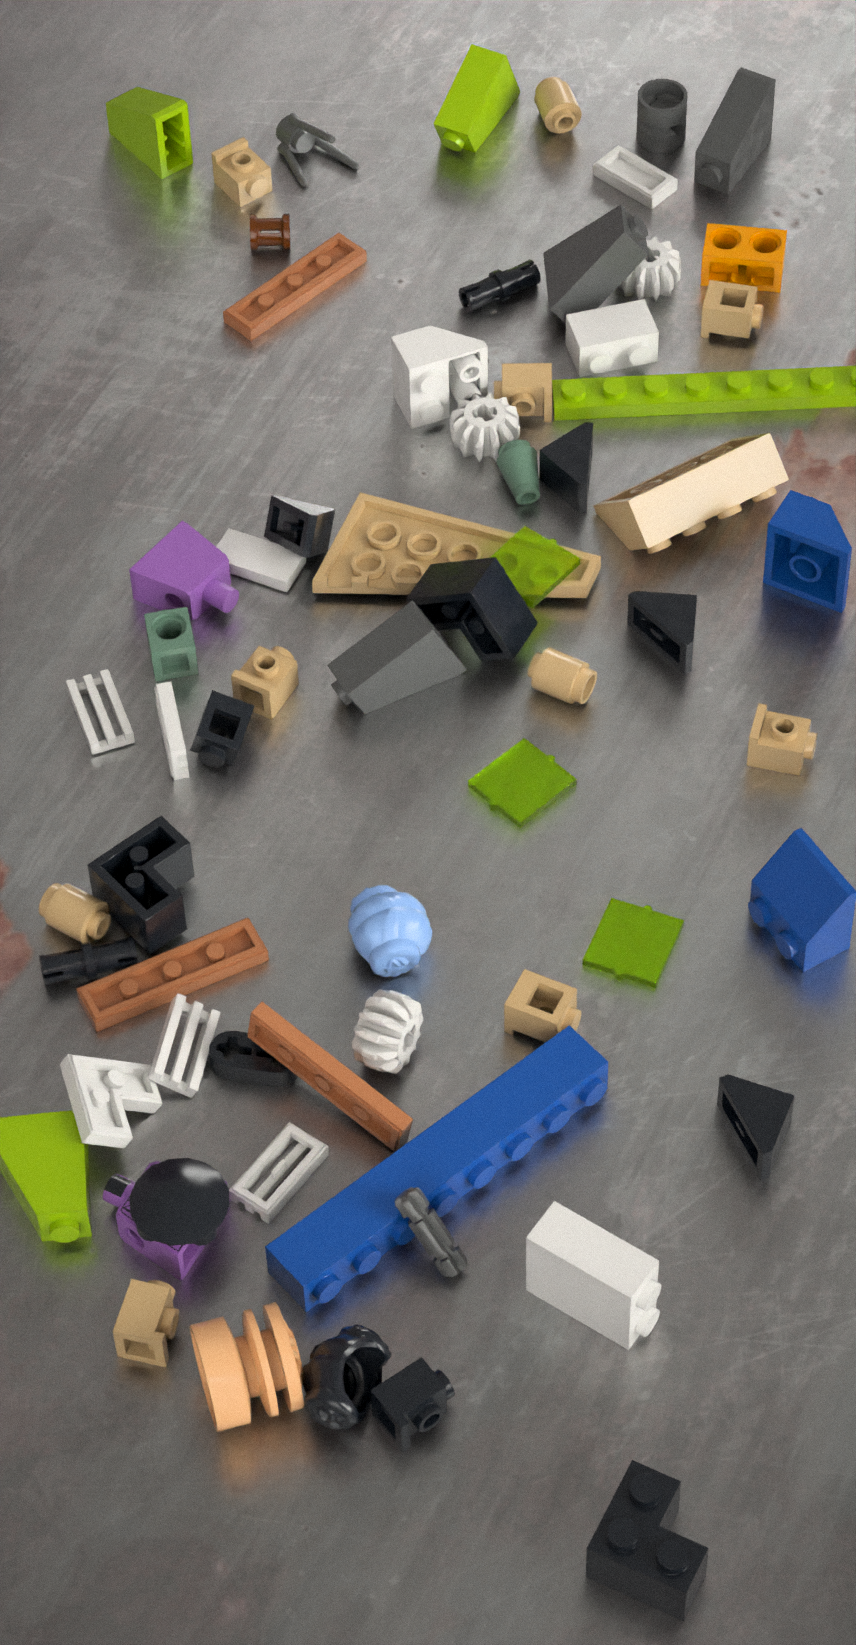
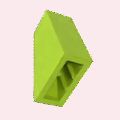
M471 44L433 123L441 143L447 148L454 151L465 149L476 153L518 98L520 89L506 55Z
M135 87L106 102L109 133L159 178L163 180L193 164L188 104L185 100L141 87Z
M73 1110L0 1117V1172L42 1242L54 1240L66 1243L77 1238L92 1237L88 1144H83L81 1141Z

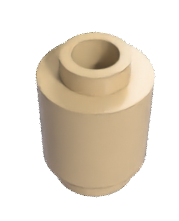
M549 77L537 85L534 101L546 128L550 132L558 134L575 128L581 120L582 112L569 84L558 77Z
M548 647L543 653L537 652L534 655L528 668V677L532 678V688L569 704H573L575 701L584 704L593 692L597 680V672L590 669L587 662Z
M60 883L52 884L43 894L39 904V914L45 918L47 925L81 943H92L94 940L101 939L108 931L111 923L109 906L106 902L69 883L64 885Z

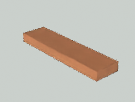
M337 233L223 311L224 323L248 340L253 341L367 262L366 250L341 233Z
M247 917L76 988L77 997L97 1033L169 1003L178 993L184 996L269 961L268 950Z
M261 1002L251 1012L248 1038L391 1150L397 1151L408 1141L413 1118L264 1002Z

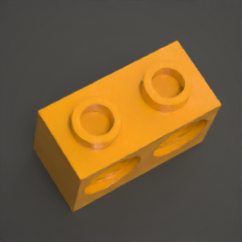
M707 223L702 253L700 286H708L709 280L756 286L758 287L757 291L780 293L785 262L787 230Z

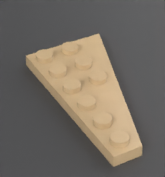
M360 492L312 580V592L409 595L430 564L496 557L521 597L587 598L601 569V556Z

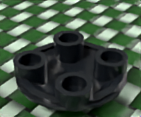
M191 1158L167 1159L149 1167L136 1180L130 1194V1215L136 1224L139 1236L146 1241H156L171 1246L185 1244L202 1246L211 1243L217 1235V1228L224 1222L230 1207L229 1188L221 1173L206 1162Z

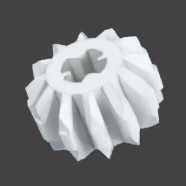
M655 236L651 240H646L648 256L618 286L623 289L625 296L637 295L638 300L650 297L656 302L659 295L671 296L672 290L678 287L681 280V258L679 257V251L672 249L670 241L659 243Z
M491 392L486 397L480 398L473 393L470 401L459 400L458 407L452 411V416L450 417L453 446L462 451L463 457L476 455L480 462L484 457L490 456L496 461L499 448L509 441L518 440L520 437L519 414L516 407L508 404L507 397L494 399Z
M379 989L373 994V997L370 996L366 1000L363 1012L359 1013L358 1024L353 1028L355 1037L352 1041V1049H354L355 1060L363 1063L365 1067L376 1071L398 1073L403 1066L409 1063L412 1051L416 1050V1043L421 1035L420 1026L423 1022L421 1004L412 1000L410 996L393 990Z

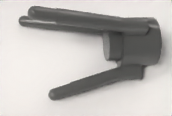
M291 113L279 122L276 128V136L281 143L278 145L277 150L286 158L301 186H306L307 180L293 153H306L314 144L351 168L357 169L359 167L355 160L329 144L335 142L333 135L302 120L295 113Z

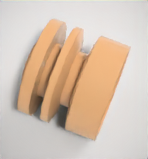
M276 1302L263 1305L266 1329L259 1331L252 1310H244L242 1314L243 1335L234 1338L223 1316L190 1325L199 1375L210 1415L217 1432L250 1424V1399L258 1396L270 1418L279 1414L276 1392L282 1390L290 1412L304 1408L302 1393L303 1367L293 1331L283 1319Z

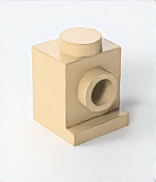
M244 137L211 153L214 183L239 207L272 192L271 167L248 147V140Z
M709 280L702 306L700 337L709 338L710 333L749 338L751 328L760 329L763 304H756L758 287Z
M552 363L502 364V381H494V399L507 397L508 404L516 407L519 416H544V422H552Z
M258 646L240 671L235 669L231 674L233 698L254 705V713L272 720L299 685L297 661L283 647L275 646L272 650Z
M758 703L749 735L747 766L800 776L804 758L812 760L816 748L818 733L810 732L811 719L767 711L766 704Z
M526 969L523 970L504 1004V1032L513 1035L517 1031L543 1042H547L569 1025L576 1031L581 1019V1010L577 1009L576 988Z
M131 1279L112 1331L117 1357L167 1367L169 1354L166 1338L173 1339L179 1322V1309L173 1306L176 1291L171 1285L159 1280L144 1282Z

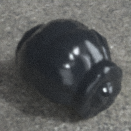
M358 1324L345 1326L341 1329L338 1336L327 1339L313 1348L310 1354V1361L304 1365L302 1373L303 1387L306 1393L304 1407L311 1418L318 1424L334 1430L348 1429L355 1424H360L366 1417L371 1405L370 1390L382 1383V1367L386 1365L392 1356L389 1347L376 1332Z

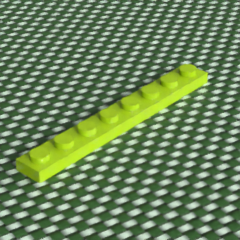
M856 365L552 380L554 421L856 407Z

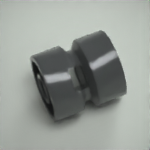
M654 79L643 84L638 90L636 140L645 150L653 153H669L676 151L684 144L686 139L688 96L687 90L682 84L670 79Z

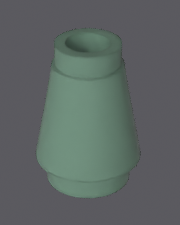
M512 440L502 445L498 450L496 464L516 502L520 505L536 502L540 498L537 451L526 440Z

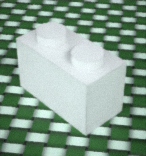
M645 299L566 315L565 345L579 378L658 362L659 331Z

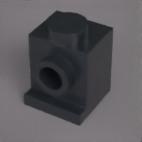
M212 690L190 751L198 753V759L207 766L219 768L224 763L232 766L240 750L254 705Z
M422 1357L370 1390L373 1417L402 1453L411 1447V1435L417 1431L426 1432L441 1421L447 1412V1401L455 1396L454 1388L447 1376L439 1369L433 1371Z

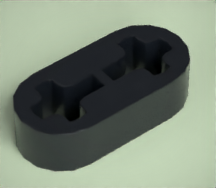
M225 1031L213 1038L209 1045L211 1068L220 1078L268 1086H285L291 1084L298 1077L282 1063L280 1067L271 1066V1063H275L276 1059L248 1038L247 1032ZM230 1050L239 1052V1054L234 1055L233 1060H224V1057L229 1055Z

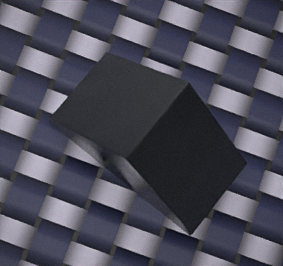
M584 422L540 449L539 480L578 513H587L593 454L592 422Z
M271 495L264 537L301 557L310 558L328 551L335 509Z
M634 591L628 595L627 624L684 675L692 670L697 595Z
M727 1074L719 1077L717 1106L761 1181L770 1177L790 1127L794 1095Z

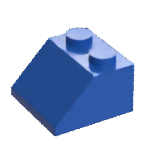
M792 490L789 491L768 523L763 583L842 613L846 606L852 547L830 504Z
M802 828L793 831L752 879L748 909L754 922L760 927L765 926L774 937L780 953L786 959H792L799 969L805 972L849 949L856 890Z

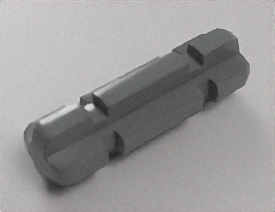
M418 1187L407 1188L396 1197L395 1206L403 1218H410L408 1225L428 1255H435L433 1262L440 1273L445 1277L458 1275L468 1265L466 1256L459 1246L453 1247L454 1238L434 1208L430 1210L427 1208L429 1201L422 1190Z

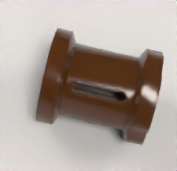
M289 213L283 214L282 218H257L256 214H250L251 250H257L259 246H283L284 250H290ZM261 231H280L279 233H261Z

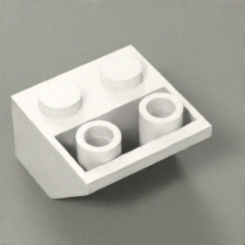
M431 325L391 336L393 394L411 429L450 418L452 411L458 407L459 400L470 401L473 393L480 398L488 395V346L485 341Z

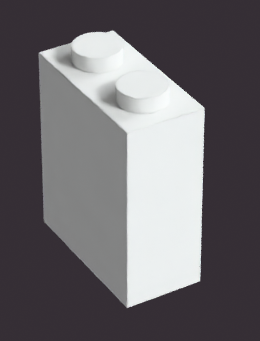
M554 1201L526 1237V1291L627 1350L630 1349L639 1335L643 1337L649 1335L660 1315V1310L656 1309L657 1298L662 1287L658 1283L659 1260Z

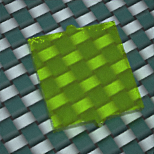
M526 526L522 527L489 557L497 558L521 597L531 608H534L580 565V558L557 545L555 539L548 540Z
M525 738L468 780V787L489 803L490 810H498L519 828L523 827L577 785V779L557 764L553 755L547 756Z
M611 898L584 955L582 965L613 974L616 980L625 978L656 988L682 931L684 920L653 911L650 905L640 907Z

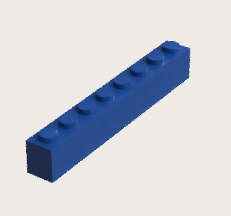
M570 1025L266 1245L268 1273L305 1312L309 1311L319 1302L322 1304L329 1302L339 1293L342 1285L357 1274L368 1273L379 1263L384 1254L396 1245L402 1246L407 1244L415 1237V1234L408 1225L410 1218H403L395 1206V1199L407 1188L418 1187L429 1201L427 1208L429 1210L434 1208L439 1217L446 1215L455 1207L458 1199L473 1188L480 1189L492 1180L497 1170L511 1160L518 1161L531 1150L533 1144L547 1133L553 1134L561 1130L569 1121L570 1116L582 1107L596 1104L608 1089L609 1062Z

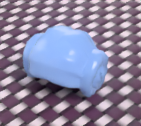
M388 885L366 887L352 899L348 929L352 935L355 948L370 964L373 973L381 977H397L418 965L421 955L429 948L433 934L423 904L409 893L397 892L396 889Z

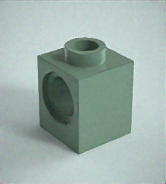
M182 607L145 613L147 641L155 682L199 675L196 647L188 608Z

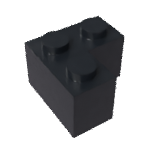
M496 557L430 564L406 598L408 603L413 601L438 631L460 629L481 661L514 659L538 624L526 602Z
M162 815L87 865L92 895L108 904L109 915L149 954H152L187 930L183 896L176 889L195 877L191 845Z
M632 1460L587 1547L586 1577L684 1621L706 1577L709 1548L669 1530L679 1511L681 1481Z

